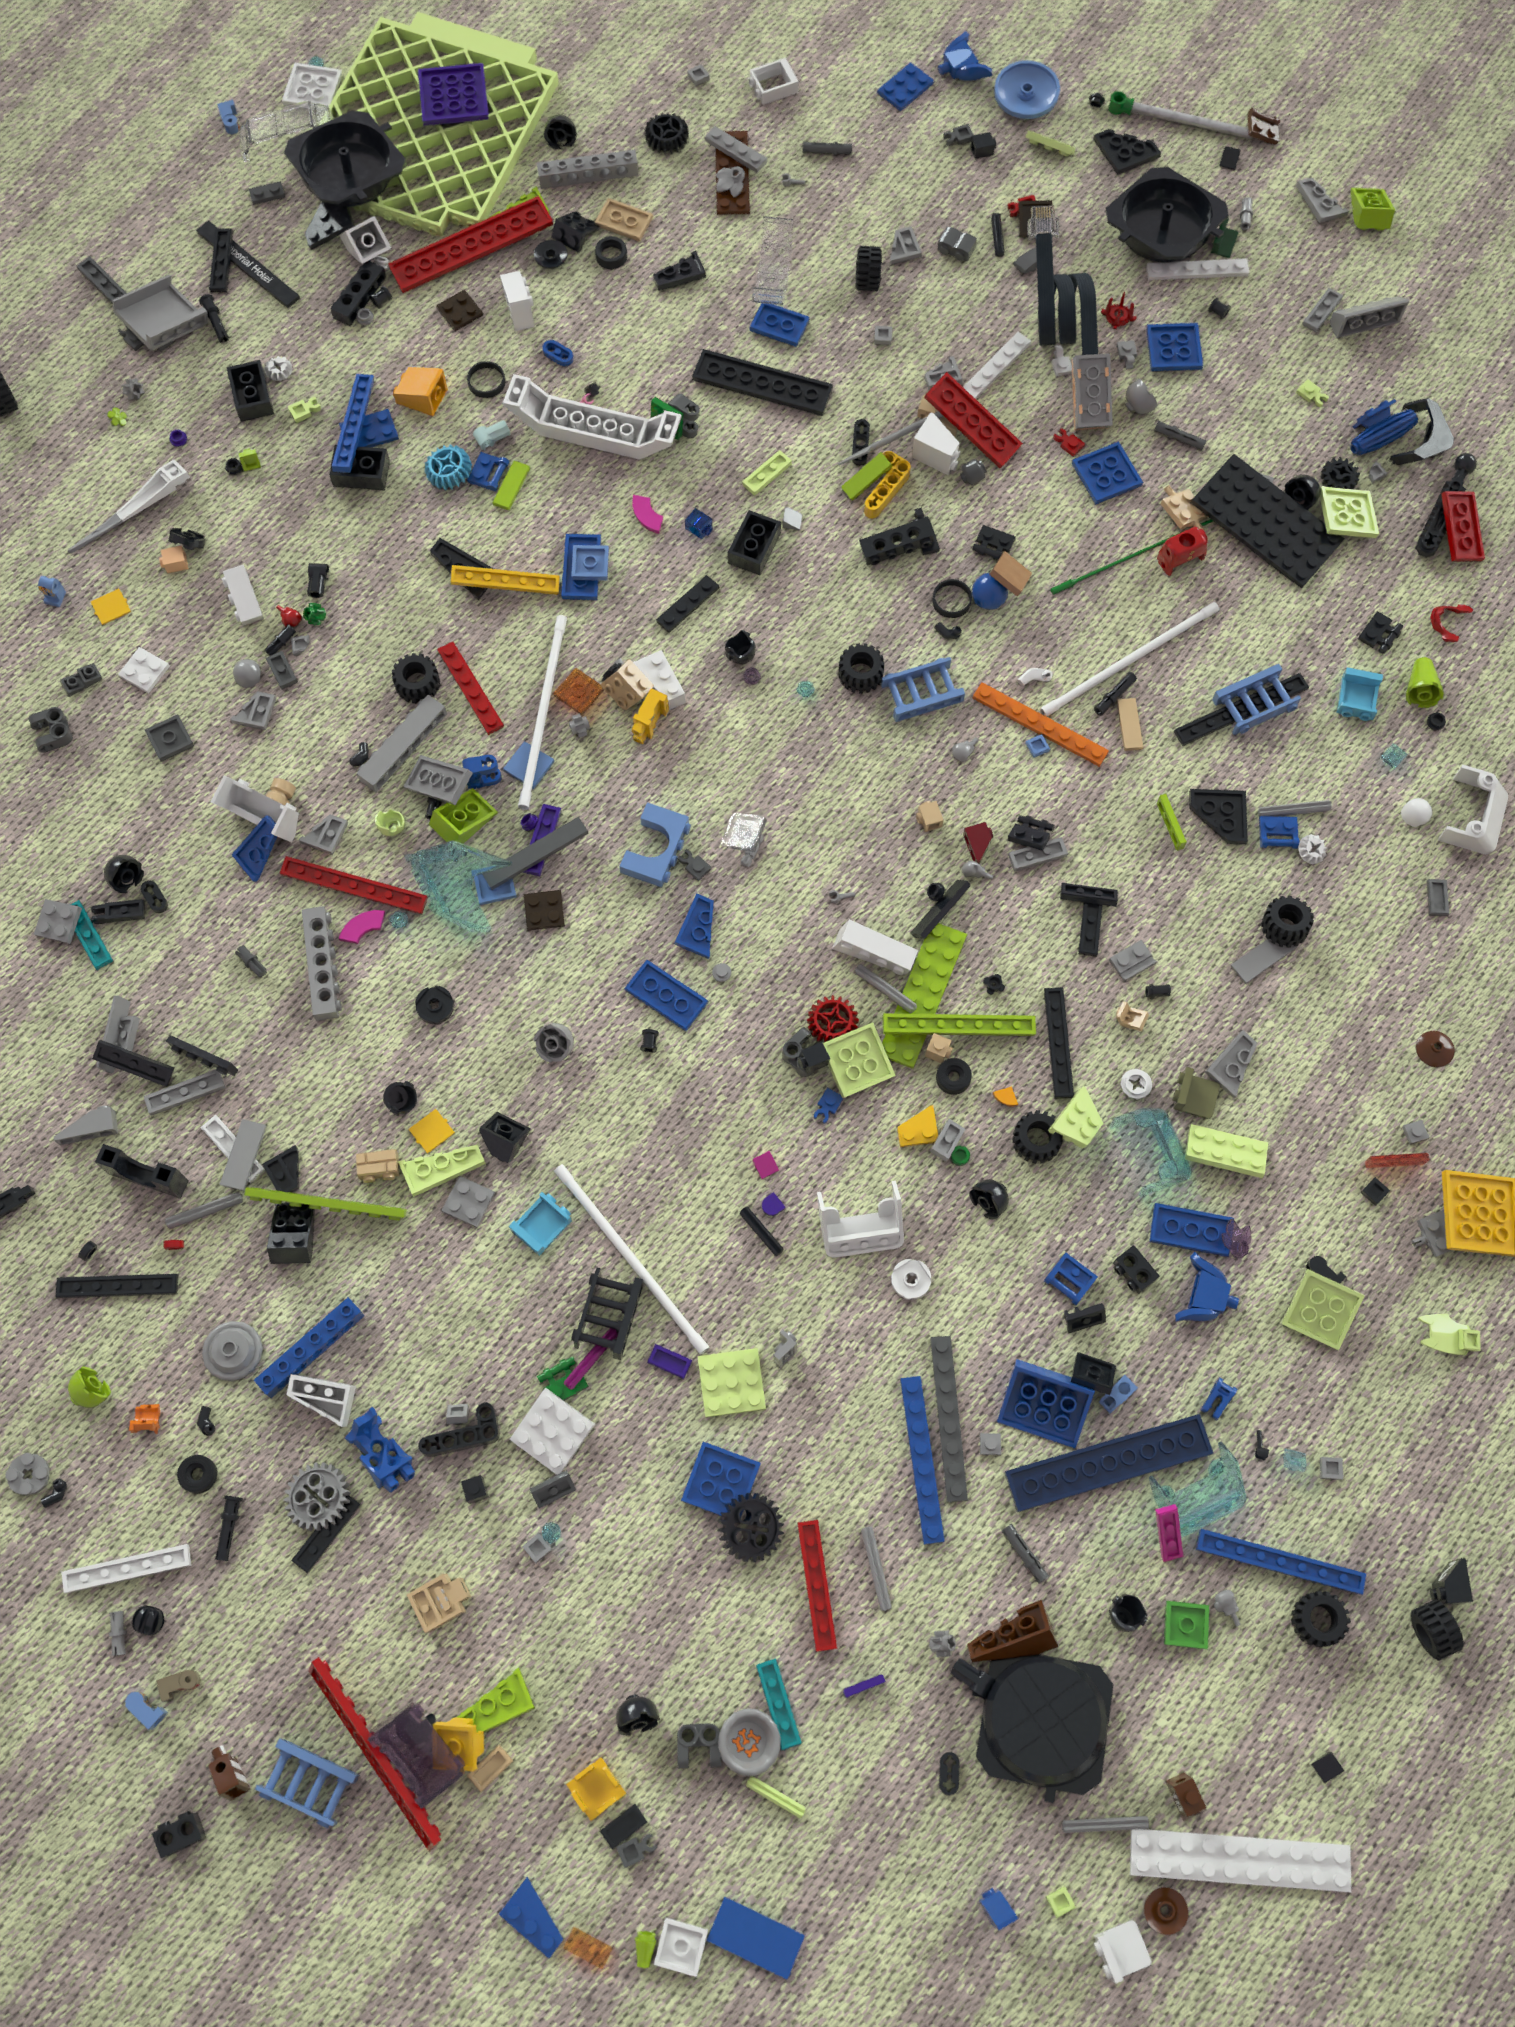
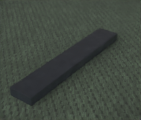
M1063 987L1044 988L1054 1099L1073 1098L1074 1089Z
M178 1274L58 1277L55 1297L177 1294Z

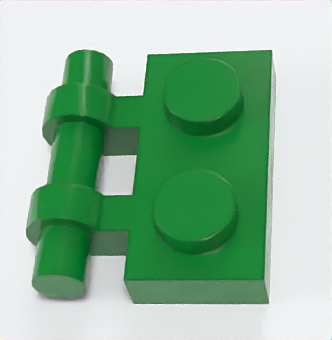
M573 1356L566 1360L562 1359L559 1361V1364L550 1369H544L543 1373L537 1376L540 1383L548 1379L550 1385L543 1389L547 1388L563 1401L589 1387L584 1377L572 1390L564 1385V1381L572 1373L569 1367L576 1364ZM564 1370L566 1376L555 1381L553 1376Z

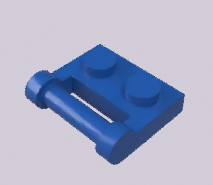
M480 452L467 481L470 484L496 492L498 482L505 468L509 466L510 461L505 457L499 458ZM495 464L499 465L492 478V481L488 482V479Z
M1259 817L1260 848L1280 846L1298 849L1300 840L1298 838L1297 817ZM1267 836H1291V839H1268Z
M1065 1252L1044 1282L1048 1285H1053L1070 1298L1074 1305H1077L1098 1276ZM1059 1273L1080 1289L1078 1294L1055 1278L1056 1274Z

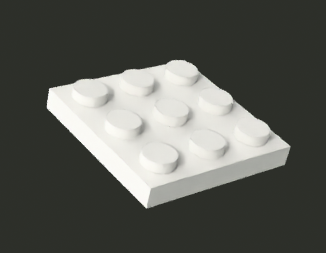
M294 63L282 99L283 105L326 112L338 91L343 76L342 70Z
M545 1388L509 1440L558 1475L568 1465L595 1423Z

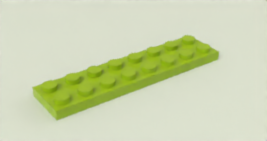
M940 923L935 926L923 941L902 993L916 1003L917 1008L913 1013H909L897 1005L894 1014H936L967 937L966 933ZM885 1034L882 1045L889 1060L914 1069L927 1035Z

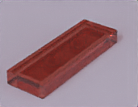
M1428 1153L1370 1156L1365 1161L1366 1168L1424 1165L1430 1159Z

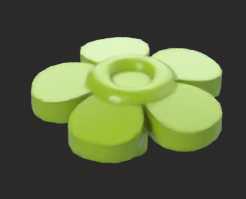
M114 407L112 411L107 413V417L112 419V425H126L125 419L127 415L125 412L120 413L119 408Z

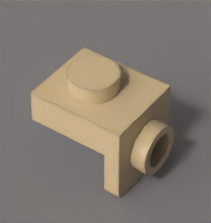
M1124 1001L1116 1012V1018L1121 1026L1141 1032L1149 1017L1147 1011L1131 1008Z

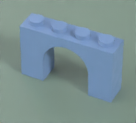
M647 802L640 818L641 825L663 833L668 838L669 845L665 852L656 857H645L626 850L619 866L620 873L663 887L664 882L668 883L671 875L669 870L677 862V851L682 850L684 845L683 837L685 834H689L691 824H689L688 816Z

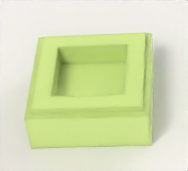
M1458 1329L1459 1350L1481 1351L1480 1331Z
M1065 1886L1045 1896L1056 1918L1076 1908Z

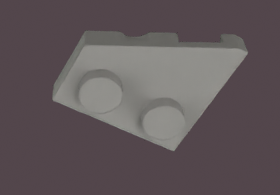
M912 227L895 230L890 264L920 258L922 252Z
M257 691L251 697V700L241 707L242 711L236 717L234 715L231 717V722L233 724L266 730L276 696Z
M330 814L323 819L322 823L314 826L308 835L300 837L299 842L333 855L348 825V821Z

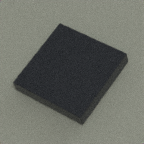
M1077 1352L1070 1382L1110 1395L1116 1365Z

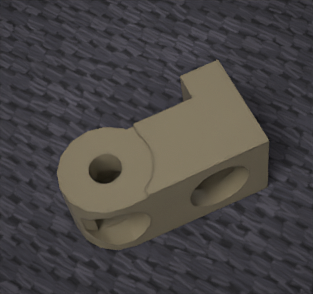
M185 1670L156 1680L161 1702L173 1700L172 1693L184 1689L193 1690L197 1688L201 1681L199 1673L193 1670Z

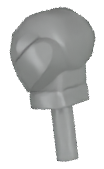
M975 737L971 742L965 741L955 744L952 747V755L958 761L965 762L974 751L973 745L978 742V738Z
M968 861L962 866V873L965 877L974 876L980 878L983 876L990 880L993 879V875L986 873L985 868L976 861Z
M1223 1590L1215 1595L1216 1602L1214 1603L1217 1612H1224L1225 1616L1231 1615L1236 1627L1241 1625L1235 1613L1239 1611L1233 1592L1231 1590Z

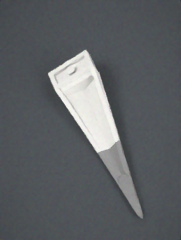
M175 460L159 468L150 480L121 509L96 530L67 550L68 553L75 552L177 490L175 486L183 484L190 478L187 471Z

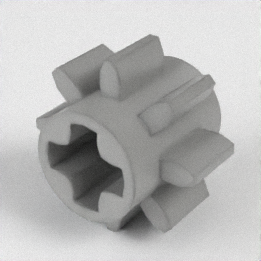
M130 378L125 379L126 384L121 385L123 387L122 394L128 396V400L140 399L139 395L145 393L142 387L143 384H140L137 378L132 380Z
M580 713L572 716L573 720L569 722L572 734H577L579 738L586 736L587 730H590L587 717H582Z
M948 1630L935 1631V1636L931 1637L929 1641L931 1651L936 1653V1657L951 1656L950 1651H954L956 1648L954 1636L949 1635Z

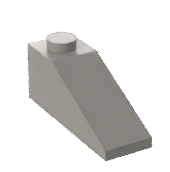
M99 1106L96 1110L89 1111L54 1136V1141L59 1145L118 1134L116 1111L109 1106Z

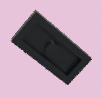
M1103 1303L1090 1306L1081 1311L1078 1307H1074L1075 1312L1071 1314L1067 1310L1064 1311L1068 1334L1106 1322V1310Z

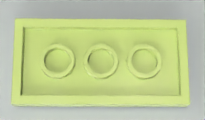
M1191 1124L1185 1160L1263 1178L1265 1175L1268 1143Z

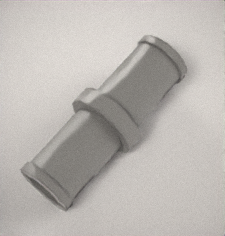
M1250 197L1242 200V209L1240 211V228L1242 230H1249L1251 228L1253 200Z
M124 1611L109 1613L111 1624L109 1637H111L112 1656L126 1654L124 1635L127 1633L124 1630Z

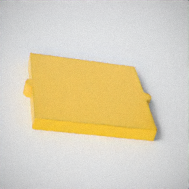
M120 589L90 601L95 610L94 614L98 616L102 625L131 612L126 603L127 599L123 597Z
M434 1109L408 1129L415 1137L416 1143L420 1144L427 1154L455 1133L447 1123V1119H444L437 1109Z

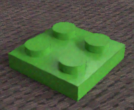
M1166 1601L1164 1645L1208 1649L1209 1605Z

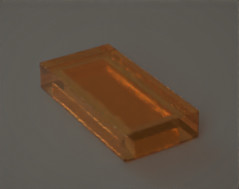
M573 1927L564 1949L603 1970L613 1947Z

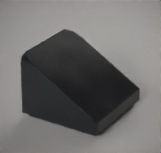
M1225 146L1219 167L1235 170L1241 150Z
M1332 1752L1325 1753L1311 1764L1324 1783L1345 1771Z

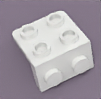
M1127 1921L1094 1935L1096 1942L1093 1944L1097 1955L1103 1958L1105 1964L1102 1966L1107 1979H1111L1115 1984L1123 1981L1124 1976L1151 1965L1150 1956L1135 1921Z

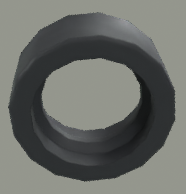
M614 236L604 237L599 240L595 247L597 263L609 270L622 267L627 260V248L624 241ZM610 247L621 251V254L616 258H606L601 253L604 249Z

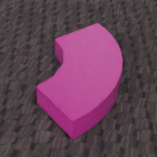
M633 494L632 504L636 518L643 527L659 534L663 516L657 514L652 509L649 497Z
M373 910L355 916L342 929L338 938L339 941L358 944L361 937L367 932L381 930L385 911Z

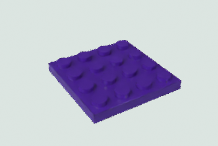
M483 63L418 69L423 126L489 120Z

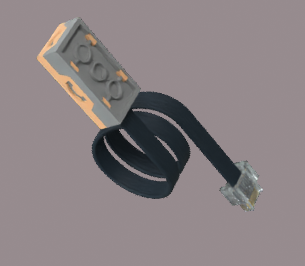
M1054 205L1032 206L1031 219L1028 220L1027 227L1028 240H1033L1036 237L1039 345L1056 344V289H1058L1059 342L1061 345L1076 343L1075 293L1078 286L1082 355H1076L1071 359L1074 430L1110 428L1113 425L1110 354H1098L1097 305L1093 279L1088 273L1054 275L1052 239H1058L1060 236L1059 217H1055Z

